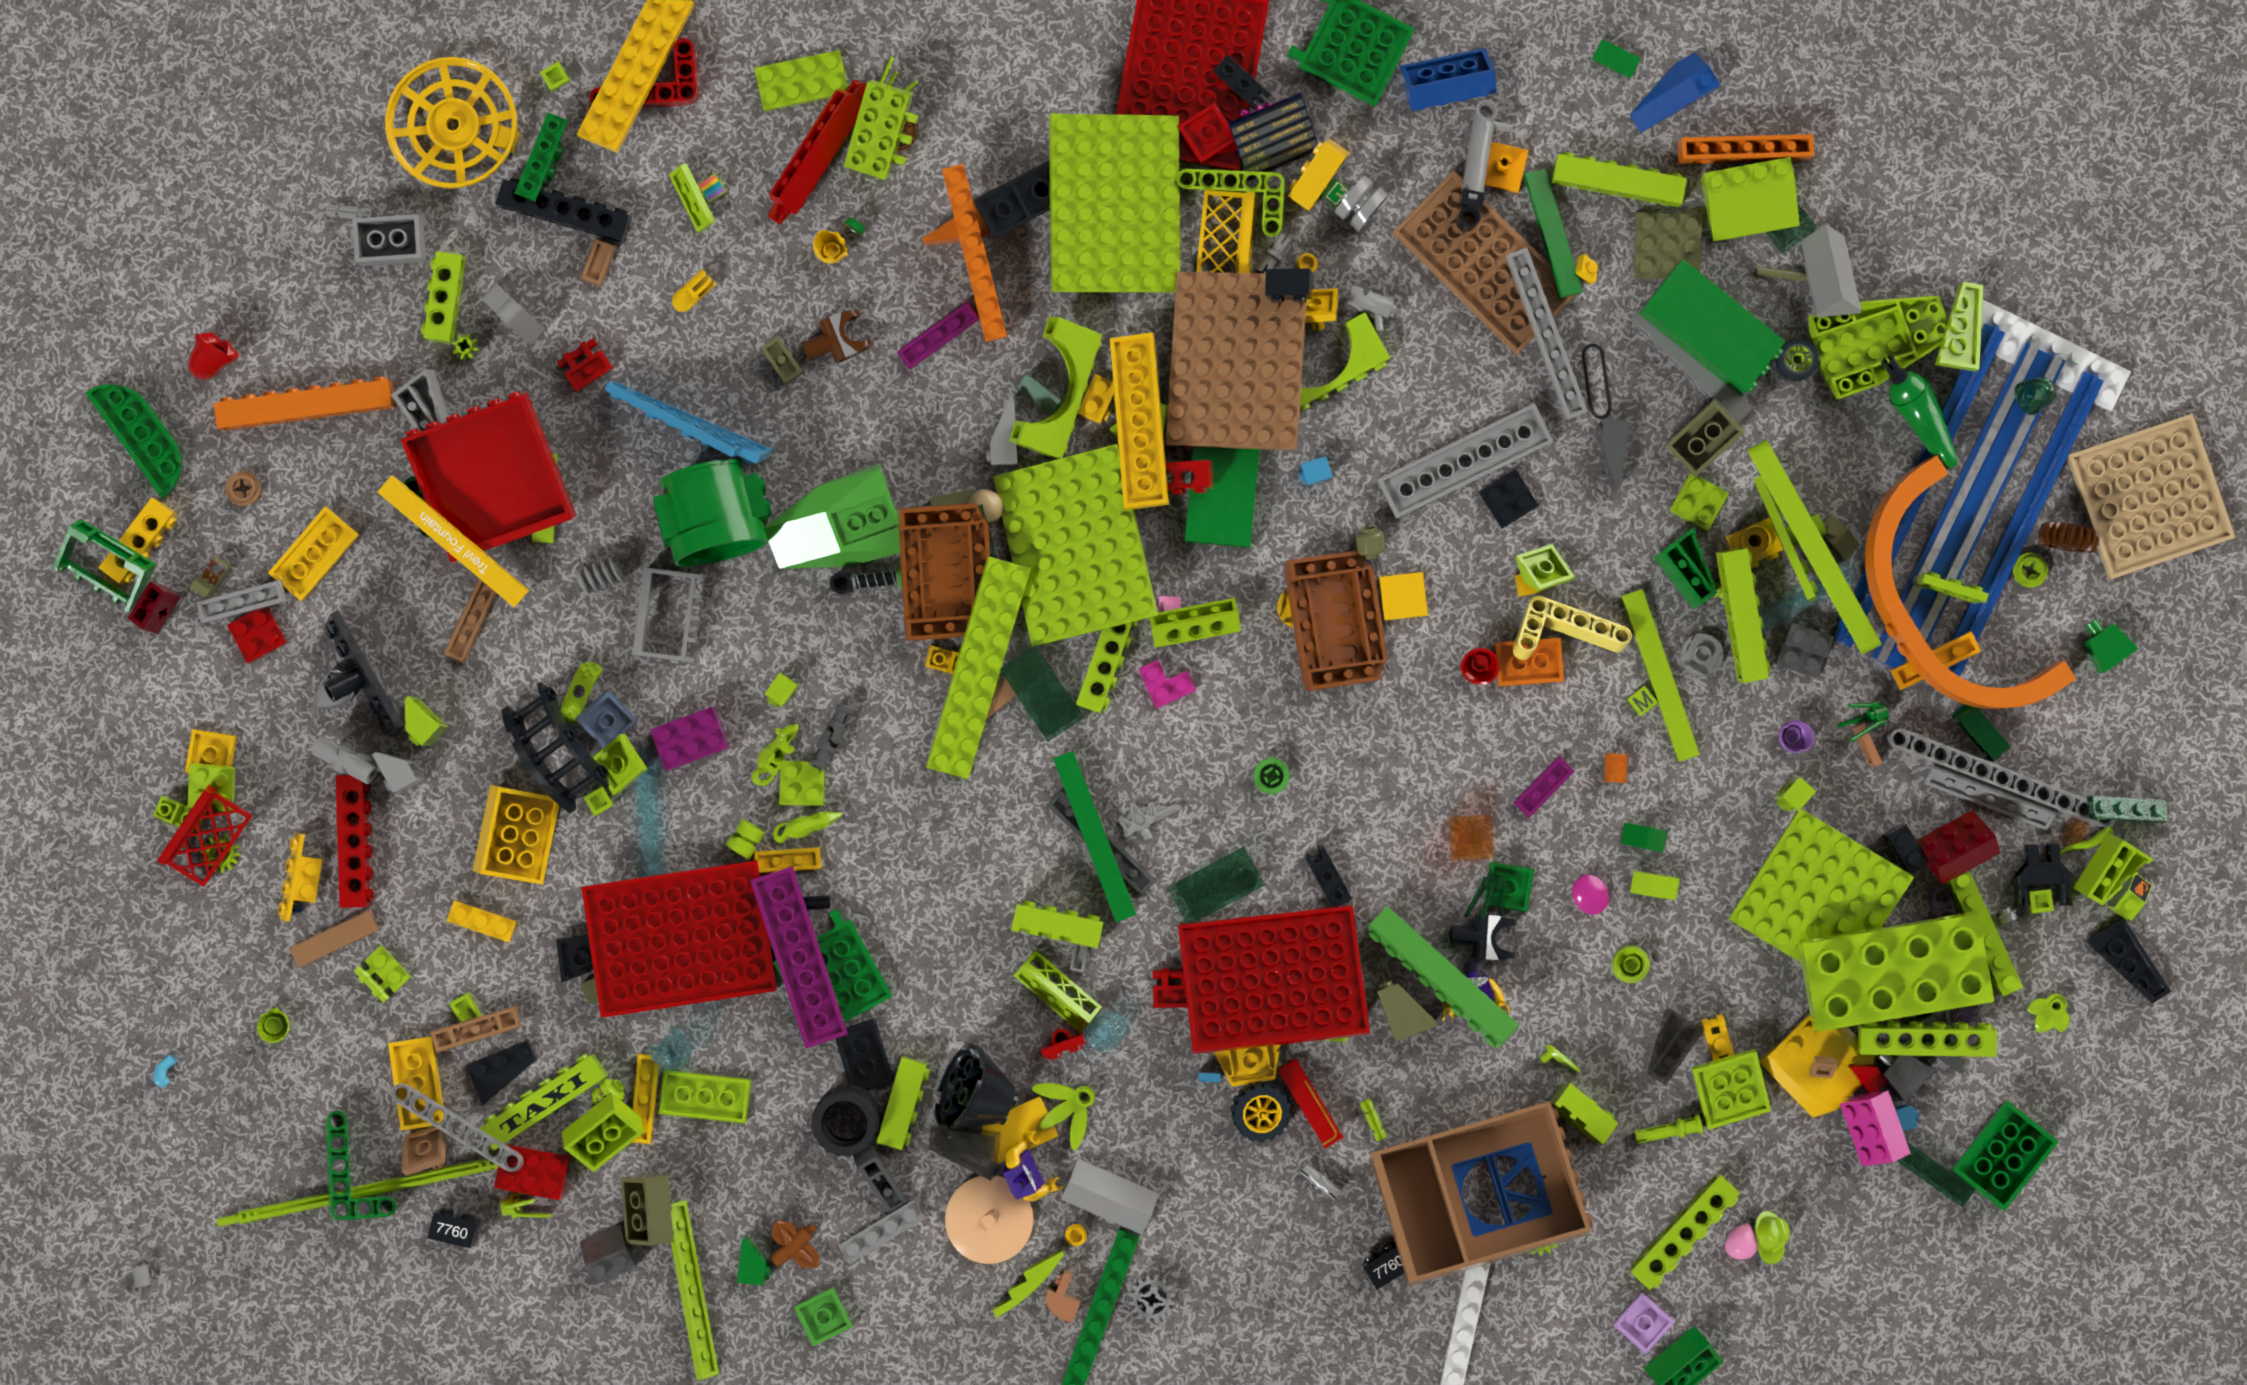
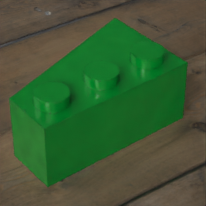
M1694 527L1653 557L1692 609L1701 606L1718 593L1709 567L1705 564L1702 555L1703 551L1699 547Z

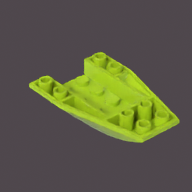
M1939 295L1861 301V313L1817 317L1814 314L1808 317L1809 338L1819 353L1818 366L1822 378L1837 400L1879 386L1888 380L1889 374L1881 365L1884 357L1889 363L1887 356L1893 355L1899 366L1905 369L1941 345L1948 320Z

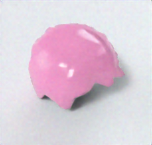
M1748 1223L1736 1226L1728 1233L1725 1251L1730 1257L1737 1260L1750 1259L1757 1252V1236L1752 1226Z

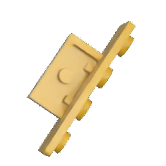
M297 832L290 839L289 848L291 855L290 859H287L285 867L287 878L282 884L283 901L278 906L280 919L288 922L291 919L294 900L315 903L323 861L320 858L302 856L305 834Z

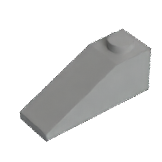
M1009 398L990 441V448L986 449L987 462H991L992 467L1018 465L1017 445L1009 442V437L1016 421L1014 398Z

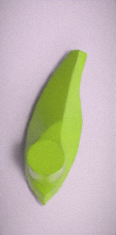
M1546 1045L1547 1051L1539 1057L1544 1064L1554 1058L1577 1073L1580 1072L1576 1065L1554 1046Z

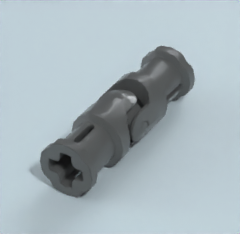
M836 704V711L831 721H828L816 746L818 749L813 759L809 761V765L820 771L826 772V765L831 755L835 754L840 740L846 731V723L849 717L854 714L851 709L840 704Z

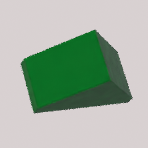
M1624 822L1620 844L1663 853L1668 831Z

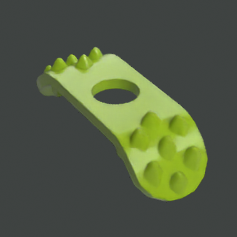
M584 662L577 669L561 705V713L569 723L578 724L575 717L583 711L597 678L602 674V667L599 664ZM581 685L584 687L585 693L581 698H576L573 693L576 686Z

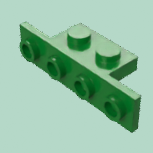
M547 112L515 194L536 202L542 185H548L549 181L554 180L557 169H555L556 163L562 160L565 153L561 138L568 120Z

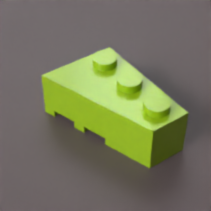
M2108 832L2073 888L2103 906L2123 888V883L2130 877L2134 878L2139 874L2137 871L2146 863L2150 864L2154 859L2123 839Z
M1571 1082L1560 1084L1549 1100L1552 1106H1556L1558 1115L1597 1145H1604L1618 1125L1614 1120L1615 1116L1607 1110H1602L1593 1099L1583 1094Z

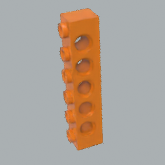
M1813 134L1682 137L1677 143L1678 164L1756 163L1791 157L1792 162L1809 161L1814 157Z

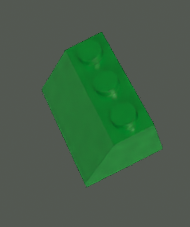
M1694 1326L1690 1330L1685 1331L1673 1344L1668 1345L1659 1356L1651 1359L1644 1369L1657 1385H1698L1724 1362L1707 1339Z

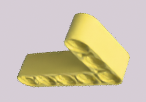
M1535 596L1524 611L1513 646V653L1520 660L1530 658L1538 645L1543 626L1613 652H1622L1632 639V633L1623 625L1543 596ZM1533 607L1539 608L1541 612L1536 611ZM1554 614L1559 615L1561 619H1557ZM1575 622L1580 623L1582 627L1577 626ZM1527 625L1532 626L1535 630H1530ZM1595 629L1600 630L1602 634L1597 633ZM1616 637H1620L1623 642L1617 640ZM1521 644H1525L1529 649L1523 648Z

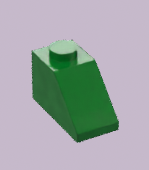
M743 1236L737 1283L763 1286L766 1280H770L771 1267L767 1266L768 1260L750 1237Z

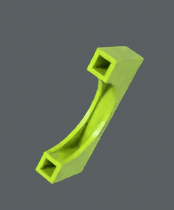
M1365 312L1344 325L1350 340V355L1345 369L1329 384L1317 388H1301L1300 413L1311 408L1310 403L1316 400L1320 403L1330 397L1328 393L1337 390L1338 393L1349 387L1348 383L1354 379L1357 382L1368 377L1367 372L1373 369L1378 372L1388 366L1386 362L1390 360V357Z
M1049 316L1042 337L1054 344L1065 360L1068 370L1067 392L1059 408L1046 419L1034 423L1015 421L1009 442L1051 458L1061 459L1068 449L1067 443L1074 430L1076 415L1081 409V400L1088 387L1087 381L1090 372L1094 368L1095 356L1101 347L1102 334L1061 317Z

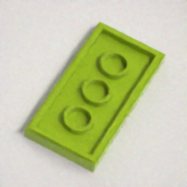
M663 1070L658 1114L746 1124L751 1079Z

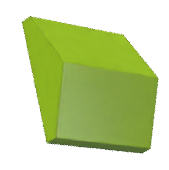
M1553 544L1517 555L1515 558L1523 581L1537 591L1574 580L1575 578Z

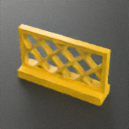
M1204 190L1196 272H1201L1202 264L1210 259L1216 266L1211 272L1219 270L1221 273H1224L1221 268L1231 260L1236 266L1235 273H1250L1258 200L1255 192L1246 191V193ZM1209 196H1217L1223 203L1215 210H1212L1208 205ZM1233 198H1243L1242 206L1234 212L1228 203ZM1226 205L1232 212V215L1222 222L1216 213ZM1214 215L1221 224L1210 232L1206 227V221ZM1236 217L1240 222V228L1232 234L1225 225ZM1224 227L1230 236L1220 244L1214 237V234ZM1212 237L1219 246L1208 254L1204 249V242ZM1234 239L1238 244V248L1233 254L1229 255L1223 246ZM1222 249L1228 258L1218 265L1212 256Z

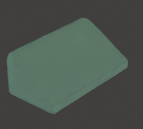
M1028 374L1024 376L1018 386L1019 391L1050 415L1061 404V400Z

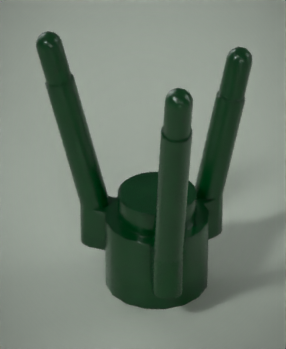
M1489 872L1487 877L1483 876L1482 883L1468 906L1465 916H1469L1484 888L1488 893L1481 918H1485L1492 894H1498L1499 890V915L1503 916L1507 883L1503 882L1505 877Z

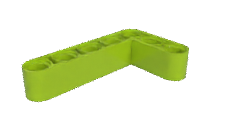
M1183 169L1178 173L1177 183L1185 189L1264 192L1263 232L1267 236L1274 237L1283 230L1285 178L1282 174L1277 172ZM1186 172L1193 176V182L1190 185H1186L1182 181V176ZM1207 173H1211L1215 177V183L1212 186L1204 183V176ZM1229 174H1233L1237 178V183L1233 187L1228 186L1225 181ZM1251 175H1255L1259 180L1255 188L1247 184V179ZM1272 176H1277L1281 181L1277 189L1269 185V179ZM1271 198L1279 201L1280 206L1276 211L1268 207V201ZM1271 220L1276 221L1279 226L1275 233H1271L1267 229V223Z

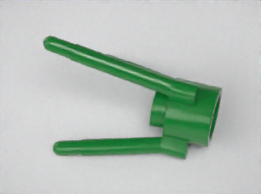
M1879 701L1872 703H1850L1848 705L1849 708L1869 709L1866 710V715L1838 723L1837 727L1848 726L1864 720H1868L1870 723L1873 722L1872 725L1849 739L1850 742H1853L1878 726L1886 724L1889 712L1885 704H1880Z

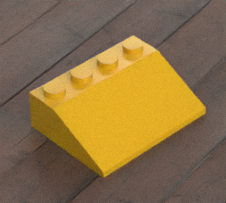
M490 784L472 871L489 876L543 885L559 805L547 795Z

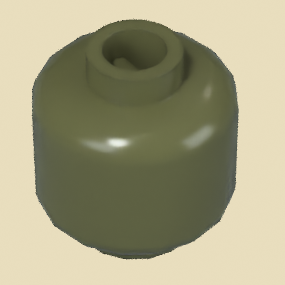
M1376 526L1363 527L1356 534L1357 551L1360 555L1365 556L1366 559L1379 558L1378 554L1385 551L1384 533L1377 529Z

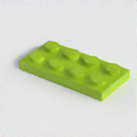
M840 50L754 68L764 112L831 98L835 90H846L848 87Z

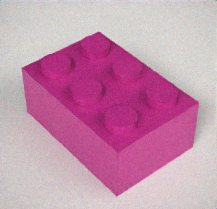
M1888 1090L1859 1094L1840 1103L1862 1166L1893 1163L1911 1154Z

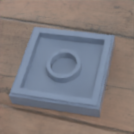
M609 689L604 691L575 717V720L602 748L606 747L619 734L627 732L638 722L636 717Z

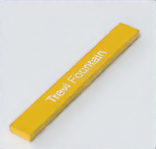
M391 475L378 490V494L514 608L530 591L394 475Z

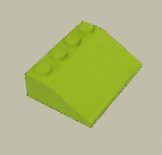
M1791 157L1703 173L1701 184L1713 242L1800 226L1795 176Z

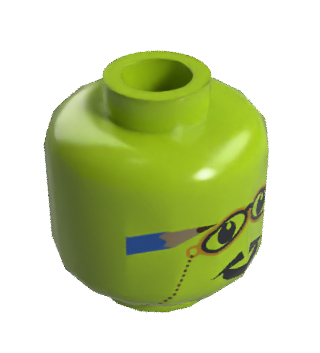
M603 1079L592 1090L591 1100L594 1106L610 1093H613L623 1101L625 1097L623 1084L617 1079Z

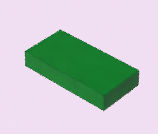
M1602 39L1591 60L1631 79L1641 58Z

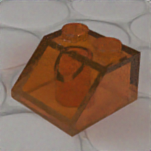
M1491 814L1447 817L1450 861L1494 858Z

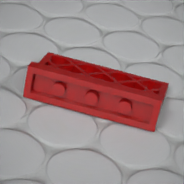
M209 784L157 859L159 863L171 866L205 887L253 816V814L217 793L216 789ZM214 799L223 803L225 811L213 813L211 804ZM239 813L246 818L241 824L232 825L230 814ZM226 815L229 826L217 828L214 817ZM211 818L213 829L201 831L200 820ZM230 830L232 839L228 842L220 843L218 832ZM214 833L217 844L205 846L202 835ZM198 835L201 847L189 849L187 839ZM218 847L219 858L208 861L206 849ZM202 850L204 862L193 863L190 852ZM186 853L189 864L181 866L173 860L177 855ZM206 865L208 874L205 879L195 874L194 867Z

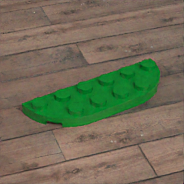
M105 384L86 391L85 394L161 499L169 496L181 476L182 456L177 442L150 404L139 393L125 386Z

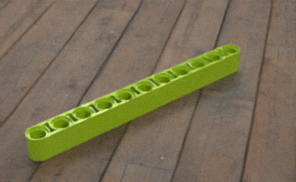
M1766 439L1747 449L1753 463L1861 654L1863 655L1882 645L1768 440Z

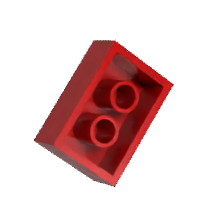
M506 1144L522 1155L524 1163L520 1170L513 1172L506 1171L498 1166L494 1188L554 1200H563L572 1156ZM514 1155L509 1156L507 1165L510 1168L516 1167L518 1163L517 1157Z

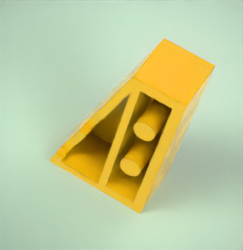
M1331 139L1326 140L1324 143H1318L1312 152L1315 154L1311 162L1308 160L1305 162L1300 170L1303 174L1299 180L1295 178L1288 188L1291 191L1288 197L1308 211L1314 207L1333 177L1340 170L1339 168L1351 154Z

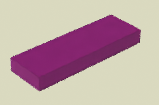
M1558 756L1513 804L1530 818L1575 771Z

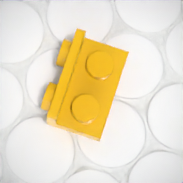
M1095 374L1081 403L1078 415L1100 425L1103 420L1107 421L1112 411L1109 406L1112 400L1115 401L1113 381Z

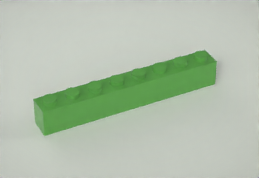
M1388 906L1369 924L1367 930L1369 936L1375 942H1380L1384 945L1386 952L1390 956H1396L1408 972L1415 973L1420 983L1425 987L1429 986L1440 1001L1447 1002L1454 1014L1458 1017L1462 1016L1468 1021L1467 1024L1473 1031H1479L1491 1047L1500 1049L1515 1034L1519 1024Z

